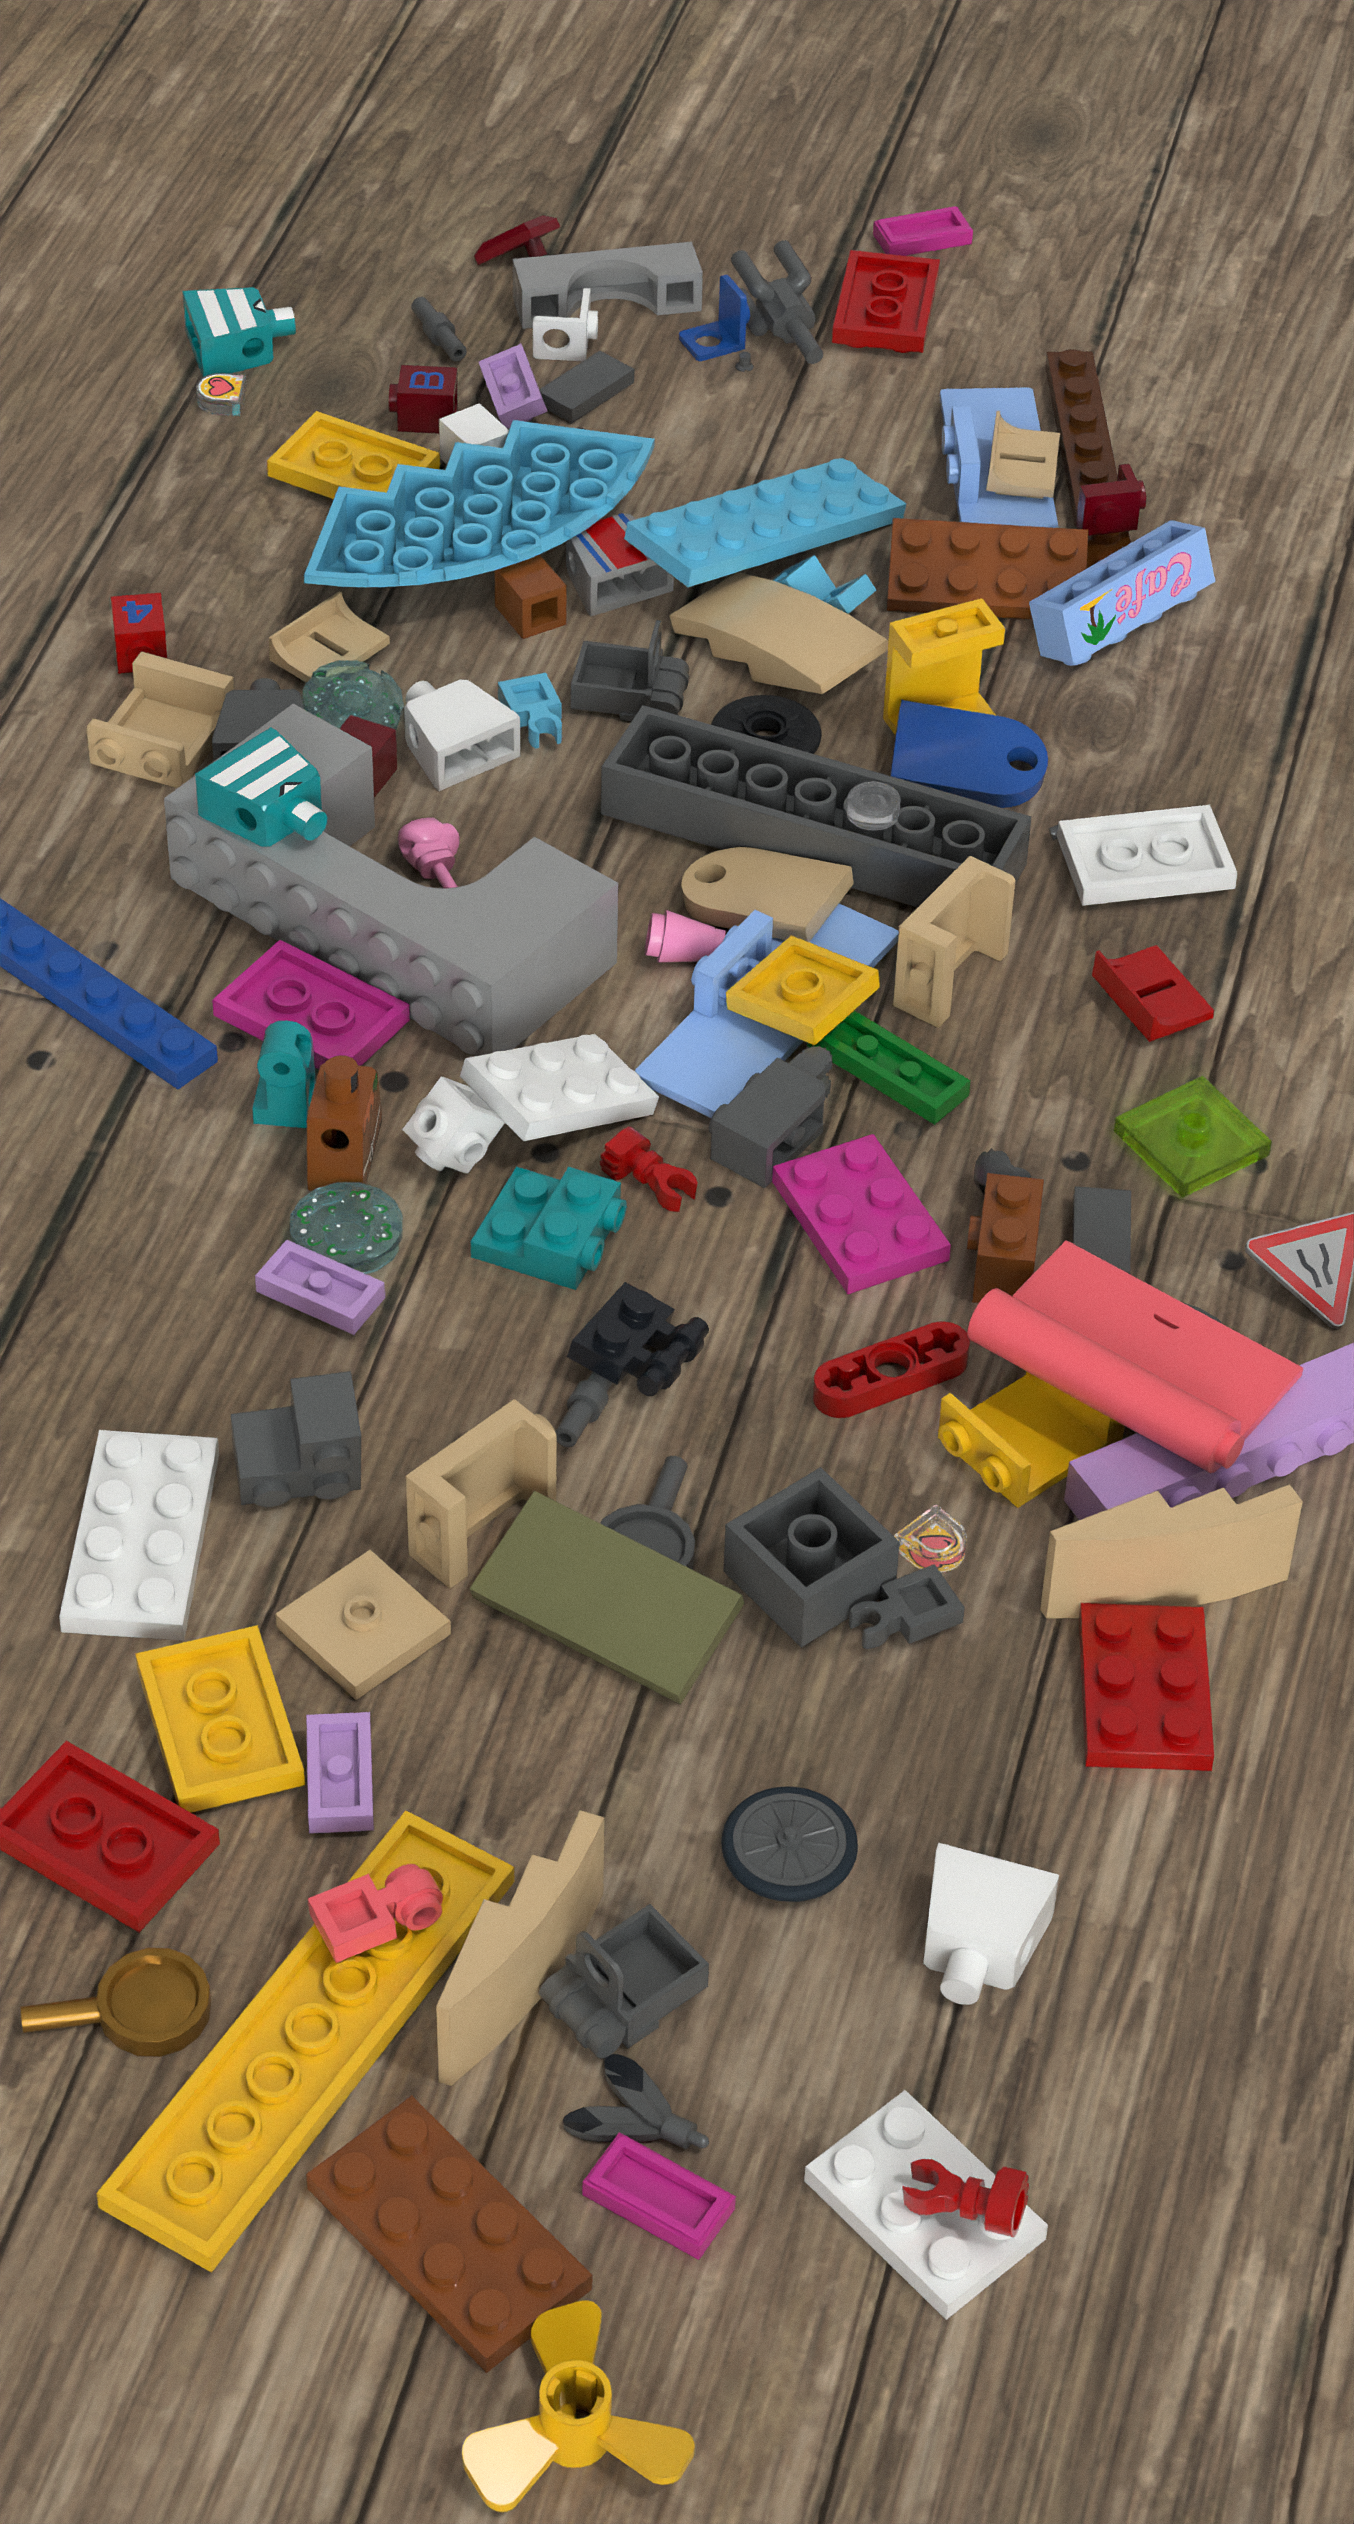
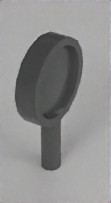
M668 1456L665 1459L648 1505L636 1504L619 1508L603 1518L600 1524L693 1570L694 1536L689 1525L679 1515L671 1511L688 1467L685 1460L678 1456Z

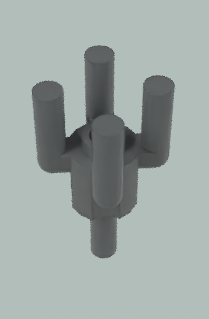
M782 240L774 246V254L786 270L788 276L771 282L762 277L746 251L739 250L735 252L731 257V263L750 293L757 299L755 304L747 290L740 288L747 297V304L750 310V321L747 323V326L752 334L763 336L770 329L774 336L782 338L785 343H795L808 363H818L823 358V351L809 331V329L814 327L815 314L802 294L811 283V275L791 244L786 240Z

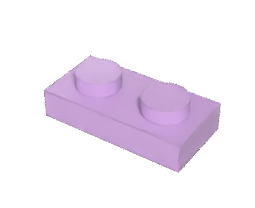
M522 344L479 361L498 417L507 429L511 427L513 420L528 422L534 417L548 412Z
M286 1240L255 1275L256 1292L353 1335L385 1299L384 1282L289 1240Z
M370 1712L306 1715L309 1834L374 1831Z

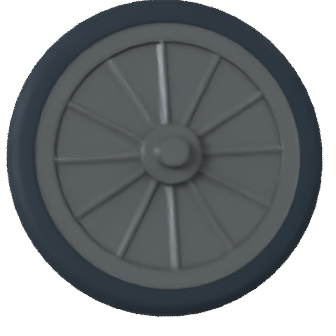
M775 1787L757 1792L736 1806L724 1825L721 1847L728 1869L747 1889L772 1900L800 1902L823 1896L838 1887L846 1879L856 1861L858 1840L854 1825L849 1816L830 1798L805 1788Z

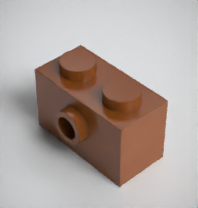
M987 1173L982 1216H970L967 1249L978 1251L973 1303H979L989 1291L995 1288L1013 1296L1034 1274L1044 1179Z

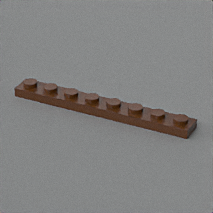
M1068 349L1063 352H1047L1045 368L1057 433H1060L1059 443L1075 529H1078L1076 520L1080 485L1117 481V470L1093 351ZM1129 531L1088 536L1087 568L1130 544Z

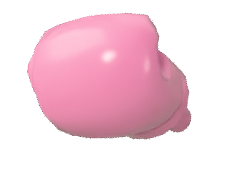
M435 818L417 819L404 825L398 834V845L403 857L420 872L423 878H437L443 888L458 887L449 873L455 864L454 855L457 853L460 844L458 831L451 824L441 823Z

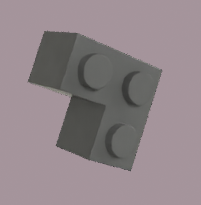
M351 1371L290 1379V1407L231 1414L232 1445L241 1505L255 1503L261 1507H274L286 1503L289 1499L307 1496L335 1499L348 1494L350 1491L361 1489V1430Z

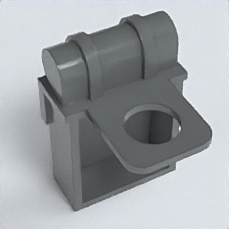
M656 620L649 649L583 641L571 682V708L620 714V720L632 721L642 705L678 715L684 702L683 693L689 683V665L682 659L663 656V649H661L662 621Z
M649 1904L596 1940L585 1931L576 1935V1953L574 1955L570 1953L565 1957V1966L545 1980L539 1990V1995L549 2005V2011L554 2017L562 2019L576 2034L577 2041L583 2047L589 2048L598 2058L603 2059L614 2053L621 2043L627 2049L659 2028L658 2020L707 1988L709 1963Z

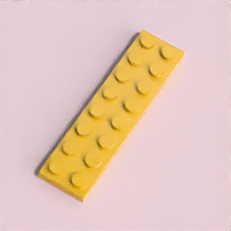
M405 1810L349 1881L369 1874L377 1890L385 1888V1880L392 1871L403 1865L415 1864L420 1869L431 1873L443 1895L441 1904L442 1914L439 1919L427 1928L411 1930L406 1925L399 1924L393 1918L396 1925L397 1938L337 1963L334 1961L314 1923L96 2193L98 2208L212 2273L461 1952L483 1900L499 1903L515 1882L514 1866Z

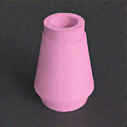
M665 910L664 915L651 913L646 936L645 955L657 957V963L698 962L703 956H709L723 942L725 930L716 929L713 926Z

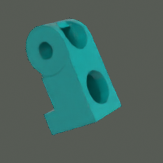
M288 1020L277 1021L266 1028L258 1059L257 1069L260 1078L252 1107L253 1124L307 1128L308 1110L316 1084L313 1039L311 1033L301 1024Z

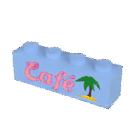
M1170 520L1030 601L1029 605L1040 656L1061 661L1068 666L1083 664L1091 659L1093 653L1109 644L1121 642L1127 637V633L1142 624L1160 619L1162 613L1178 603L1194 599L1198 591L1215 582L1205 528Z

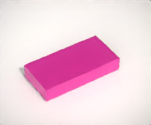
M953 206L874 221L873 235L885 254L907 256L972 244L973 230L958 207Z
M620 2132L582 2182L583 2196L698 2260L735 2210L736 2196Z

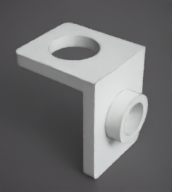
M583 288L580 318L534 317V358L568 361L586 360L588 340L597 339L598 311H590L591 288ZM560 329L569 336L570 341L562 348H553L544 342L543 335L548 330Z

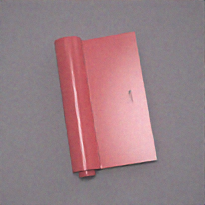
M1067 1240L1013 1296L998 1288L989 1291L973 1312L967 1330L968 1339L1210 1474L1216 1472L1221 1466L1227 1469L1234 1464L1242 1451L1245 1439L1299 1380L1303 1373V1367Z

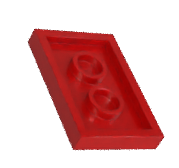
M850 250L833 324L832 343L845 344L853 348L873 347L892 349L899 353H923L939 277L940 259Z
M1081 1603L1079 1636L1085 1767L1212 1771L1215 1755L1204 1607Z
M67 1740L0 1809L1 1851L138 1933L143 1930L220 1845L218 1828Z

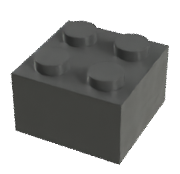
M820 1467L725 1524L723 1571L802 1648L847 1620L850 1615V1609L855 1604L880 1599L881 1585L897 1579L900 1542Z

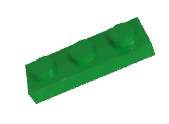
M855 1010L814 1045L815 1047L820 1046L830 1051L832 1063L934 1125L969 1097L971 1080ZM807 1043V1047H813L812 1044Z

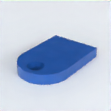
M901 700L890 776L1000 808L1023 804L1034 797L1040 790L1047 770L1048 755L1040 737L1026 725L1007 717ZM1024 761L1033 769L1020 771L1013 768L1009 762Z

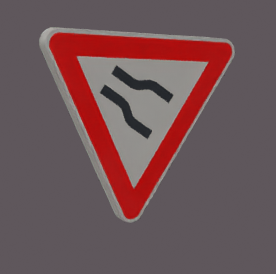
M1354 1212L1250 1238L1244 1246L1245 1252L1330 1328L1340 1329L1344 1325L1354 1273Z

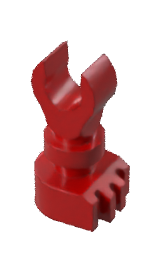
M633 1127L624 1128L605 1144L604 1148L606 1150L601 1154L600 1158L602 1160L599 1165L601 1170L613 1180H621L633 1171L632 1174L635 1179L642 1184H649L656 1195L658 1203L663 1208L673 1212H680L682 1197L672 1188L681 1189L695 1200L698 1182L693 1173L684 1168L663 1163V1158L653 1150L649 1151L651 1147L650 1141Z
M919 2159L911 2163L912 2179L923 2183H930L936 2187L928 2191H921L916 2188L902 2186L904 2204L910 2211L919 2215H932L941 2212H954L959 2209L960 2217L976 2220L978 2215L985 2216V2231L1013 2238L1016 2236L1028 2202L1029 2175H1027V2172L1004 2166L997 2172L992 2187L987 2188L983 2179L969 2176L967 2181L964 2182L959 2176L952 2174L941 2163L933 2159Z

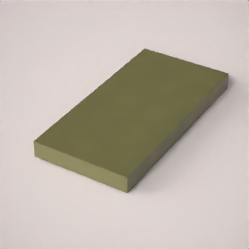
M536 1491L532 1493L469 1588L474 1599L679 1704L685 1699L745 1604L742 1594Z

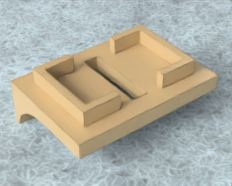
M997 411L986 491L996 492L995 494L1040 499H1043V497L1053 498L1060 433L1014 427L1005 422L1001 417L1000 411Z
M339 591L270 636L269 659L314 688L322 690L389 645L390 639L387 634L356 616L345 603L342 592Z

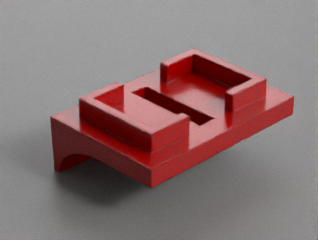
M1157 945L1116 959H1107L1100 950L1096 951L1092 976L1149 1042L1213 1019L1214 1009Z

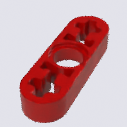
M933 1322L829 1360L820 1365L815 1372L813 1386L814 1405L827 1416L847 1418L956 1378L966 1370L968 1365L970 1339H968L967 1332L959 1325L951 1322ZM893 1362L902 1365L907 1372L900 1376L890 1377L881 1374L876 1368L883 1363Z

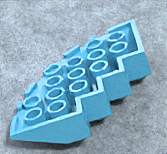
M513 420L503 448L455 442L446 470L397 464L387 493L339 486L305 571L304 583L339 587L423 585L495 571L535 557L563 544L588 529L611 511L632 489L646 468L655 447V439Z

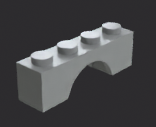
M692 242L513 259V300L522 329L533 328V319L536 316L570 318L581 307L583 288H591V302L603 299H624L644 305L656 315L702 311L703 272Z

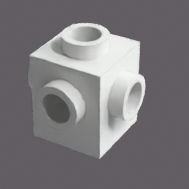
M441 1076L428 1095L420 1101L415 1113L402 1130L418 1145L415 1153L427 1165L438 1171H442L446 1166L468 1174L475 1163L485 1155L488 1145L505 1122L471 1087Z

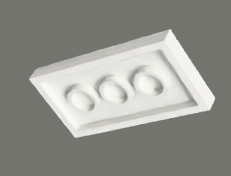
M99 1430L59 1615L61 1632L184 1641L219 1458L218 1438Z

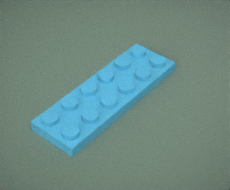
M843 458L833 459L821 465L800 469L794 473L770 480H763L754 485L737 490H729L717 496L700 501H692L680 507L663 512H655L650 516L627 522L625 540L685 586L691 587L893 524V518L904 517L906 503L889 492L885 485L875 482L857 469L853 462Z

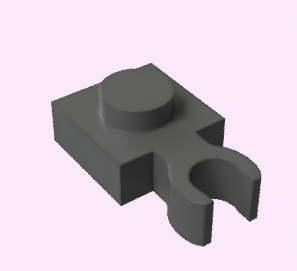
M934 1564L882 1584L880 1587V1602L864 1601L851 1607L849 1615L850 1629L864 1623L875 1625L863 1629L862 1634L863 1648L871 1649L882 1645L891 1634L899 1631L910 1644L963 1623L965 1607Z

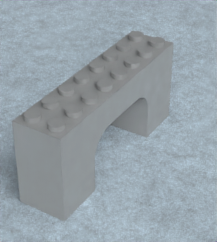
M295 704L290 705L221 757L270 727L277 730L317 769L320 775L322 811L326 813L328 819L327 825L319 837L314 840H306L294 831L270 847H261L198 815L195 776L164 798L170 876L172 880L176 881L181 887L190 889L214 903L220 910L229 912L250 924L261 934L269 935L277 941L282 940L410 1005L411 1019L424 1029L431 1030L456 1044L462 1051L468 1054L480 1056L496 1051L514 1049L617 963L618 882L536 837L529 840L483 878L456 888H432L416 884L351 848L352 844L375 827L372 747Z

